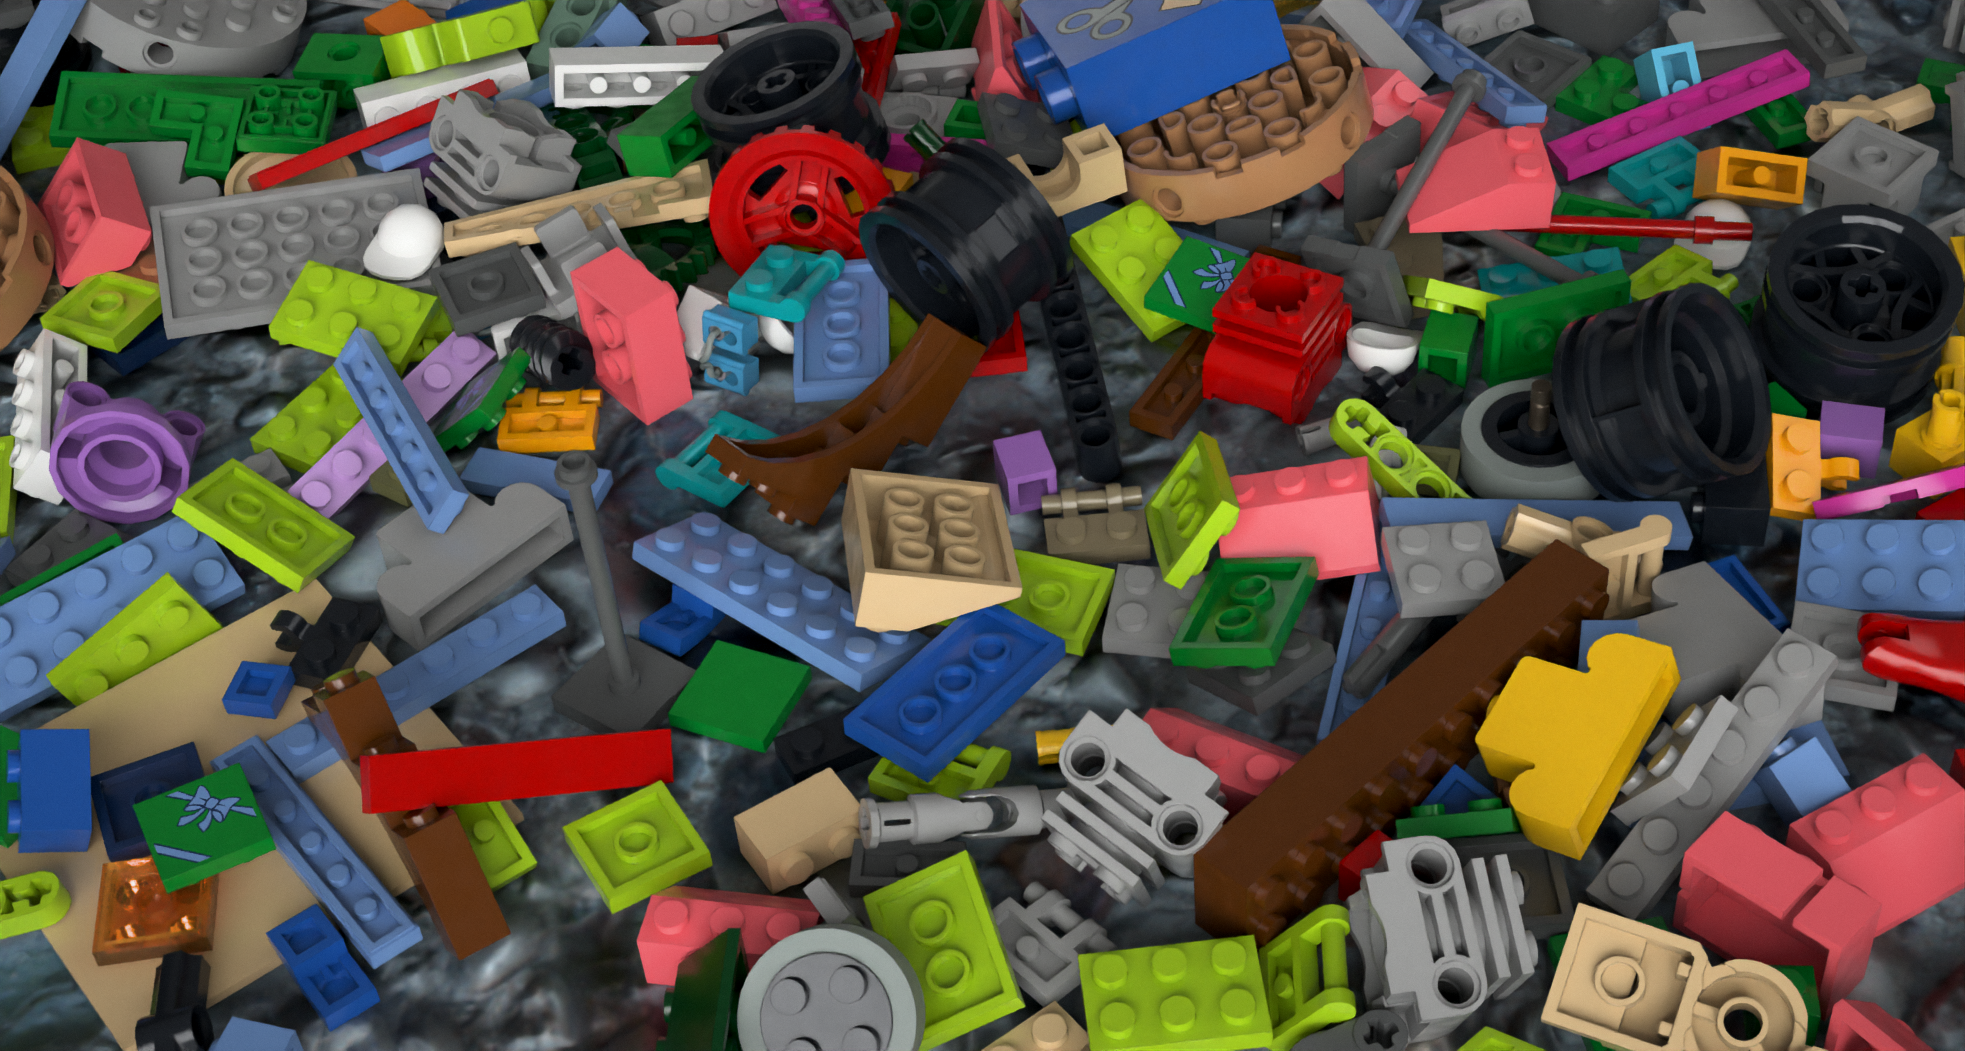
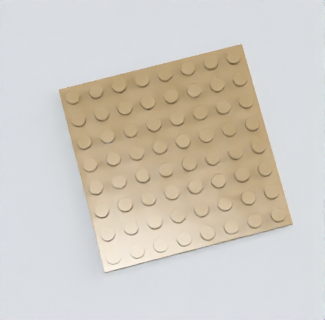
M314 579L299 593L291 591L36 729H89L91 776L193 741L200 756L205 776L214 772L210 765L211 760L255 735H258L266 745L265 741L308 717L301 701L313 696V693L309 688L293 685L277 719L228 714L222 698L242 661L288 666L297 652H286L276 647L275 643L282 632L272 630L270 624L279 610L295 612L309 624L315 625L332 599V596L317 579ZM372 641L369 642L354 666L356 673L364 670L375 677L394 667ZM430 707L398 725L402 736L415 743L418 750L463 746ZM342 759L299 784L394 897L414 886L405 865L377 815L362 813L361 788ZM92 795V832L87 852L18 853V839L9 848L0 845V871L6 879L36 871H48L54 873L69 891L72 901L66 915L56 924L40 930L123 1051H138L135 1040L136 1023L141 1017L150 1015L156 967L162 964L163 955L183 950L188 954L202 955L211 967L206 1009L283 964L266 935L268 931L317 904L336 930H341L277 850L263 854L250 862L239 864L205 878L194 885L183 887L169 894L166 892L152 855L113 868L106 852ZM512 800L500 801L514 825L524 820L523 813Z

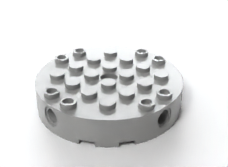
M87 0L70 34L81 44L90 41L103 50L102 58L136 74L263 78V76L269 73L278 75L292 60L306 14L307 0ZM157 42H159V43H161V44H164V45H168L169 47L162 46V45L158 44Z

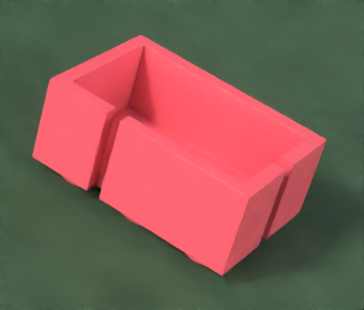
M1725 810L1684 852L1679 887L1682 889L1677 894L1672 926L1695 941L1700 942L1703 946L1727 961L1748 959L1767 965L1813 966L1821 1020L1826 1021L1832 1014L1834 1004L1841 999H1845L1865 976L1882 903L1870 897L1863 889L1850 885L1835 875L1830 880L1822 877L1824 869L1818 866L1812 859L1803 854L1796 853L1766 835L1757 826L1746 823Z

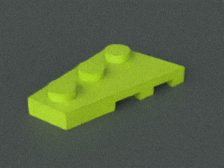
M167 572L47 673L46 677L55 689L74 705L79 706L224 628V625Z

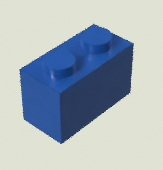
M20 729L17 750H7L6 781L7 783H17V800H8L7 833H18V853L87 852L92 832L89 729Z

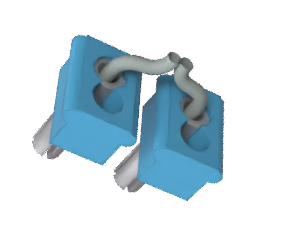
M719 304L711 310L703 312L702 332L706 347L705 353L699 361L701 363L700 368L704 370L706 383L747 396L749 390L759 382V358L752 356L760 349L758 317L752 316L753 313L731 309Z

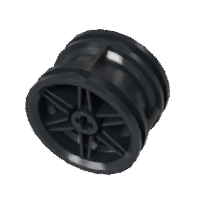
M1689 283L1679 286L1675 290L1663 291L1649 298L1620 307L1605 309L1595 315H1587L1575 319L1565 327L1558 338L1553 356L1552 389L1560 430L1570 455L1582 475L1596 491L1610 501H1643L1700 484L1717 482L1730 477L1748 474L1760 465L1767 451L1771 433V402L1768 381L1760 353L1745 321L1729 299L1716 288L1704 283Z

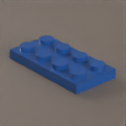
M998 604L960 615L843 719L845 734L928 783L1066 656L1065 640Z

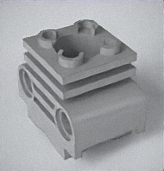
M459 89L455 101L449 96L444 95L441 96L430 126L429 141L433 151L446 163L432 161L429 169L439 178L426 177L423 185L437 197L438 204L452 210L459 219L572 192L582 167L570 156L576 139L565 130L556 129L551 126L545 119L542 111L530 101L514 98L496 101L495 107L492 109L494 102L490 99L483 97L475 91Z
M1126 708L1113 726L1089 710L1064 741L1059 751V765L1062 774L1079 802L1062 790L1055 800L1070 825L1049 809H1047L1041 819L1051 833L1047 841L1056 848L1054 852L1079 872L1086 865L1094 870L1093 875L1104 882L1100 887L1122 905L1126 906L1133 899L1143 908H1146L1152 899L1141 878L1157 890H1160L1166 881L1156 861L1176 875L1184 878H1194L1193 855L1202 849L1223 827L1224 824L1222 823L1229 815V812L1223 808L1227 798L1219 790L1221 785L1219 775L1197 759L1181 755L1168 748L1154 734L1149 724ZM1097 766L1103 767L1096 775L1085 776L1090 769ZM1187 832L1196 834L1195 838L1188 844H1174L1175 839L1181 834Z
M1417 836L1383 841L1380 844L1382 857L1373 868L1360 871L1361 890L1349 896L1343 903V906L1350 914L1349 933L1356 942L1363 961L1364 977L1361 991L1366 1012L1375 1009L1389 1010L1399 1015L1406 1023L1409 1032L1408 1044L1439 1039L1453 1032L1492 993L1494 1000L1506 999L1535 973L1533 966H1536L1538 963L1537 943L1532 931L1524 929L1519 905L1524 904L1523 884L1518 872H1511L1507 854L1495 855L1486 866L1483 857L1473 858L1462 869L1455 849L1447 841L1439 837Z

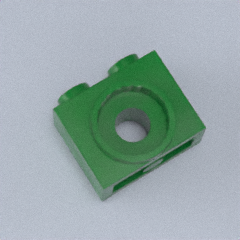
M314 33L292 71L294 79L321 80L322 90L337 91V108L356 109L358 106L353 89L394 79L390 76L380 37L384 35Z

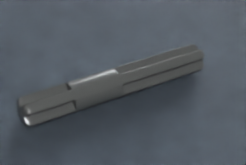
M1398 611L1343 674V690L1346 693L1353 694L1357 699L1368 697L1435 616L1400 619Z

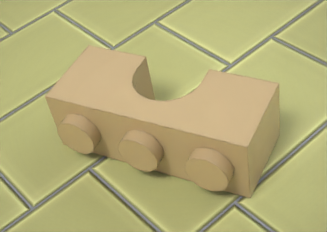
M1104 123L1062 138L1064 151L1062 160L1054 170L1045 175L1033 176L1020 154L1006 158L1032 182L1047 200L1057 217L1128 191L1122 148Z

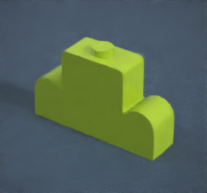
M521 0L381 36L380 41L390 76L394 78L431 70L444 65L467 62L540 42L538 34L549 13L545 0Z

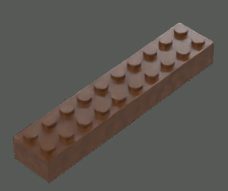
M1555 539L1223 825L1213 838L1193 855L1195 924L1215 939L1254 935L1258 952L1260 948L1265 947L1267 943L1282 934L1286 926L1301 912L1308 913L1313 910L1320 902L1324 892L1339 879V862L1377 829L1392 838L1397 829L1396 819H1406L1411 814L1410 807L1420 806L1454 764L1465 771L1469 761L1479 753L1475 737L1486 719V712L1490 701L1494 696L1501 694L1522 658L1531 656L1573 669L1578 664L1582 620H1603L1604 611L1609 603V594H1607L1609 569L1558 539Z

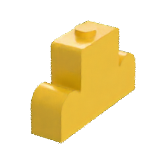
M1614 633L1601 637L1589 648L1586 657L1589 668L1588 673L1531 656H1526L1519 661L1501 694L1494 696L1490 701L1486 712V719L1475 737V742L1489 775L1511 782L1509 790L1510 803L1521 831L1528 841L1577 860L1582 859L1621 789L1620 787L1626 780L1681 681L1672 647L1629 634Z

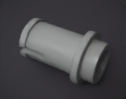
M1331 417L1307 425L1296 426L1297 441L1299 447L1302 448L1304 456L1337 446L1330 436L1328 429ZM1356 419L1350 423L1346 422L1352 429L1360 426L1359 421Z

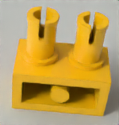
M1952 389L1940 390L1939 394L1935 393L1933 395L1932 409L1896 429L1888 467L1903 478L1965 463V391L1961 393ZM1947 492L1932 495L1929 497L1934 500Z

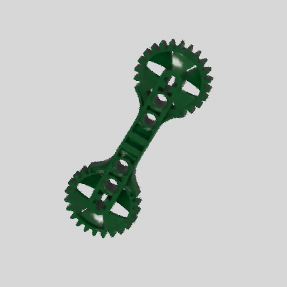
M554 103L540 108L551 126L556 129L565 130L576 139L570 155L582 166L574 185L576 190L624 179L614 150L607 144V140L612 129L635 121L632 105L621 108L585 106L583 108L570 109L555 107ZM590 113L605 114L611 117L599 125ZM675 219L620 229L628 246L646 266L647 270L659 280L667 281L676 291L683 290L682 283L698 282L697 275L708 274V266L715 265L714 257L717 256L713 236L709 227H703L702 221L689 223L685 222L684 219L680 221ZM661 243H678L692 248L687 254L676 261L663 251Z

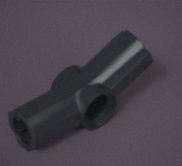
M183 950L163 955L162 964L156 967L150 1015L141 1017L136 1023L135 1040L138 1051L209 1050L214 1041L213 1025L206 1010L211 967L202 955L188 954Z

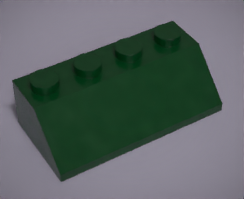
M728 928L678 964L675 988H666L664 995V1019L666 1023H669L667 1036L658 1037L656 1051H743L738 1035L737 1011L741 990L750 971L741 928Z

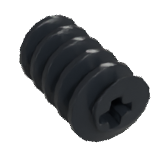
M536 314L520 321L511 333L510 353L520 347L531 357V362L525 372L545 381L549 385H553L557 389L565 391L580 389L589 383L596 373L593 348L588 338L582 333L566 327L564 324L558 323L547 316Z

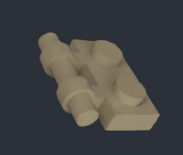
M1119 482L1105 484V489L1076 492L1075 487L1060 488V494L1041 495L1043 515L1061 513L1063 515L1060 518L1044 519L1048 556L1091 565L1150 559V542L1144 509L1124 511L1123 508L1142 505L1141 486L1121 487ZM1107 509V513L1079 516L1078 513L1081 511Z

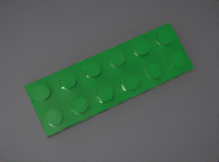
M61 71L49 139L52 147L71 148L77 137L102 146L108 143L185 141L189 146L190 139L151 134L149 122L157 89L244 98L246 103L250 87L252 86L259 87L265 84H272L279 88L303 89L305 87H318L322 89L321 80ZM237 150V154H247V153H249V152H244V151H238V150Z

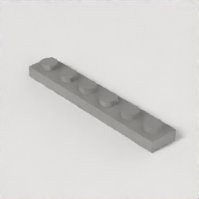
M1787 628L1731 701L1739 710L1690 790L1639 820L1586 889L1589 900L1610 913L1634 921L1645 919L1680 874L1684 852L1725 810H1729L1838 667L1837 655Z

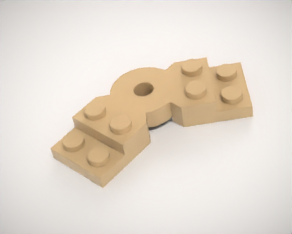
M1578 902L1544 1006L1541 1022L1601 1042L1602 1046L1616 1051H1828L1817 1046L1805 1045L1808 1032V1015L1805 1003L1794 984L1777 969L1762 962L1748 959H1734L1712 967L1708 961V956L1698 941ZM1735 1010H1747L1757 1017L1760 1022L1761 1031L1751 1040H1737L1726 1031L1724 1027L1725 1017Z

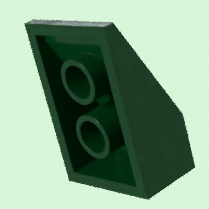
M887 0L886 5L890 12H897L902 23L894 55L972 48V39L985 0Z

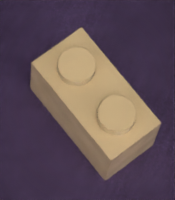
M829 767L734 816L740 852L770 892L775 895L792 885L804 882L810 875L838 860L852 856L854 839H861L858 823L860 803Z

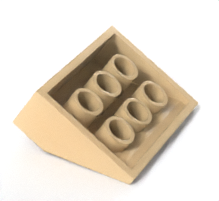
M850 469L841 523L855 627H865L874 632H888L890 630L908 632L1021 597L1022 584L999 484Z

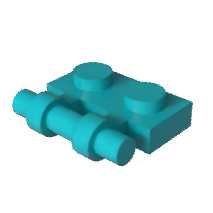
M1680 135L1609 167L1607 182L1635 204L1650 198L1654 200V202L1646 207V210L1652 211L1651 219H1661L1663 217L1672 219L1683 214L1687 206L1696 202L1702 203L1706 201L1692 198L1697 152L1701 151ZM1680 184H1684L1687 186L1680 190L1675 188Z

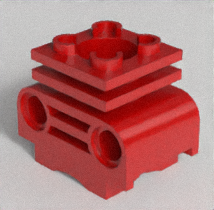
M1255 252L1212 309V317L1217 318L1213 323V332L1217 334L1209 344L1203 362V398L1212 400L1215 397L1234 404H1248L1267 410L1282 418V423L1292 425L1293 422L1302 424L1312 410L1323 388L1332 381L1342 366V351L1347 345V332L1352 328V305L1344 302L1343 293L1339 292L1344 286V278Z

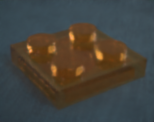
M153 857L104 863L102 866L92 954L98 967L162 958L165 954L183 950L188 954L213 950L219 873L205 878L194 885H189L167 894Z

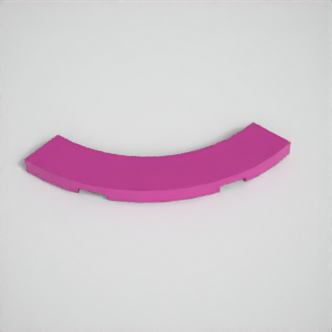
M1965 463L1829 495L1812 502L1816 519H1834L1885 507V504L1916 498L1920 499L1964 488Z

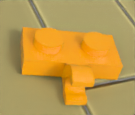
M1776 413L1771 414V433L1765 453L1770 500L1769 516L1803 521V519H1816L1812 502L1821 499V487L1834 491H1845L1847 489V480L1855 482L1860 480L1859 460L1849 457L1821 459L1820 421Z

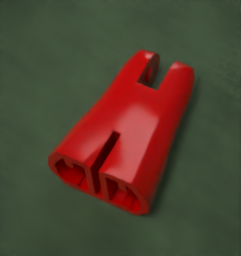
M1872 612L1864 614L1859 618L1857 637L1862 645L1859 654L1864 671L1881 679L1929 689L1965 704V620H1935L1884 612Z

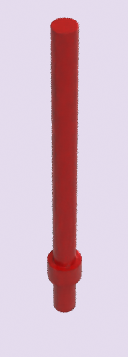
M1551 215L1549 228L1501 231L1692 239L1693 244L1712 245L1713 240L1752 241L1753 223L1715 221L1714 216H1695L1694 220Z

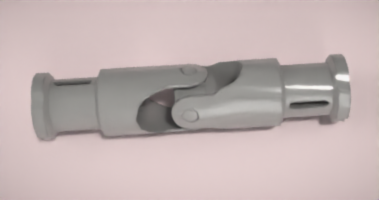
M1068 783L1065 788L1038 790L1034 784L968 790L958 795L959 798H964L960 800L944 797L935 792L910 794L904 801L876 803L872 797L863 798L860 801L858 812L859 832L863 846L866 849H875L881 842L909 840L912 845L936 844L960 834L962 837L972 840L1037 835L1041 829L1047 828L1041 819L1047 809L1070 825L1055 800L1062 790L1077 802L1079 800L1075 797ZM987 796L997 797L1001 801L1004 810L1001 823L992 830H987L993 820L992 809L984 798ZM901 819L898 823L884 824L886 820Z

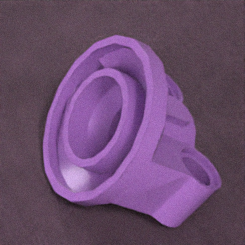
M75 381L66 387L53 425L55 433L50 447L49 472L58 492L74 508L100 521L134 524L155 520L173 509L177 497L188 489L192 466L206 430L205 424L201 419L189 412L173 410L160 414L151 404L141 399L130 397L111 399L108 393L100 386L90 382Z

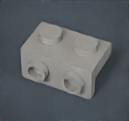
M1455 0L1440 6L1441 21L1445 33L1465 47L1535 24L1528 0Z

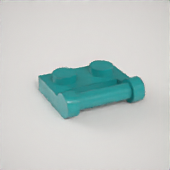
M769 244L728 291L729 308L794 323L801 322L811 311V302L829 281L836 280L844 271L845 261L838 252L833 250H826L821 255L793 250L785 245L775 246ZM808 276V278L803 282V284L798 288V290L795 291V289L800 285V283L805 279V277Z
M719 410L709 419L708 427L674 459L666 458L655 469V473L659 481L668 489L675 490L680 487L715 505L725 508L749 483L747 481L745 486L740 485L718 471L722 463L705 452L714 435L719 434L739 440L771 439L780 435L730 412Z

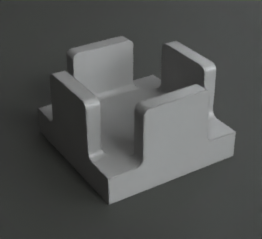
M1857 116L1808 158L1806 175L1815 178L1813 190L1823 194L1821 209L1834 205H1869L1872 203L1907 216L1918 205L1924 176L1936 166L1939 150Z
M601 202L593 206V209L602 225L592 231H588L578 211L572 205L537 224L534 227V231L547 252L546 258L541 261L537 259L528 245L520 249L537 283L563 320L578 312L570 272L615 247H619L631 258L638 259L628 246L615 220Z

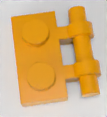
M583 386L572 391H542L541 387H527L524 392L517 393L512 399L506 400L507 408L505 409L507 411L500 420L497 435V444L500 451L529 454L596 449L600 422L598 408L603 407L602 389H584Z

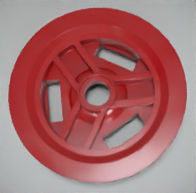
M787 125L776 127L772 133L764 135L760 132L752 136L750 142L744 146L739 145L731 153L727 162L722 164L710 196V228L719 252L740 277H742L769 244L775 246L782 245L778 242L822 249L823 251L833 250L838 252L844 260L866 259L858 229L860 218L874 206H877V203L887 194L895 191L892 180L887 179L883 173V165L877 158L871 159L865 153V147L857 141L851 144L842 139L839 132L831 129L829 133L815 131V126L803 125L801 129L789 130ZM779 164L785 168L784 172L761 197L750 189L753 182L768 169ZM843 176L855 188L862 201L864 210L852 213L837 179L838 177ZM801 204L809 205L815 209L818 217L812 222L803 223L793 216L792 209ZM803 251V252L821 255L823 251H817V252Z

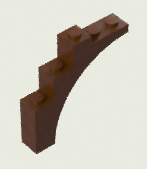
M928 313L908 345L884 373L854 400L829 417L798 432L771 439L739 440L715 434L705 452L722 463L718 470L721 474L740 485L745 486L748 481L750 485L755 487V493L770 503L767 509L770 514L789 525H793L795 520L798 519L816 526L840 483L843 482L848 485L851 468L882 471L896 445L900 443L907 446L910 439L929 447L987 347L953 325Z
M348 668L337 672L315 685L311 689L313 696L301 701L309 720L332 744L360 788L359 755L418 750L415 743L402 736L375 676L364 670L356 673L355 668ZM435 803L424 809L376 813L422 898L447 951L460 961L511 934L455 811L447 806L436 807Z

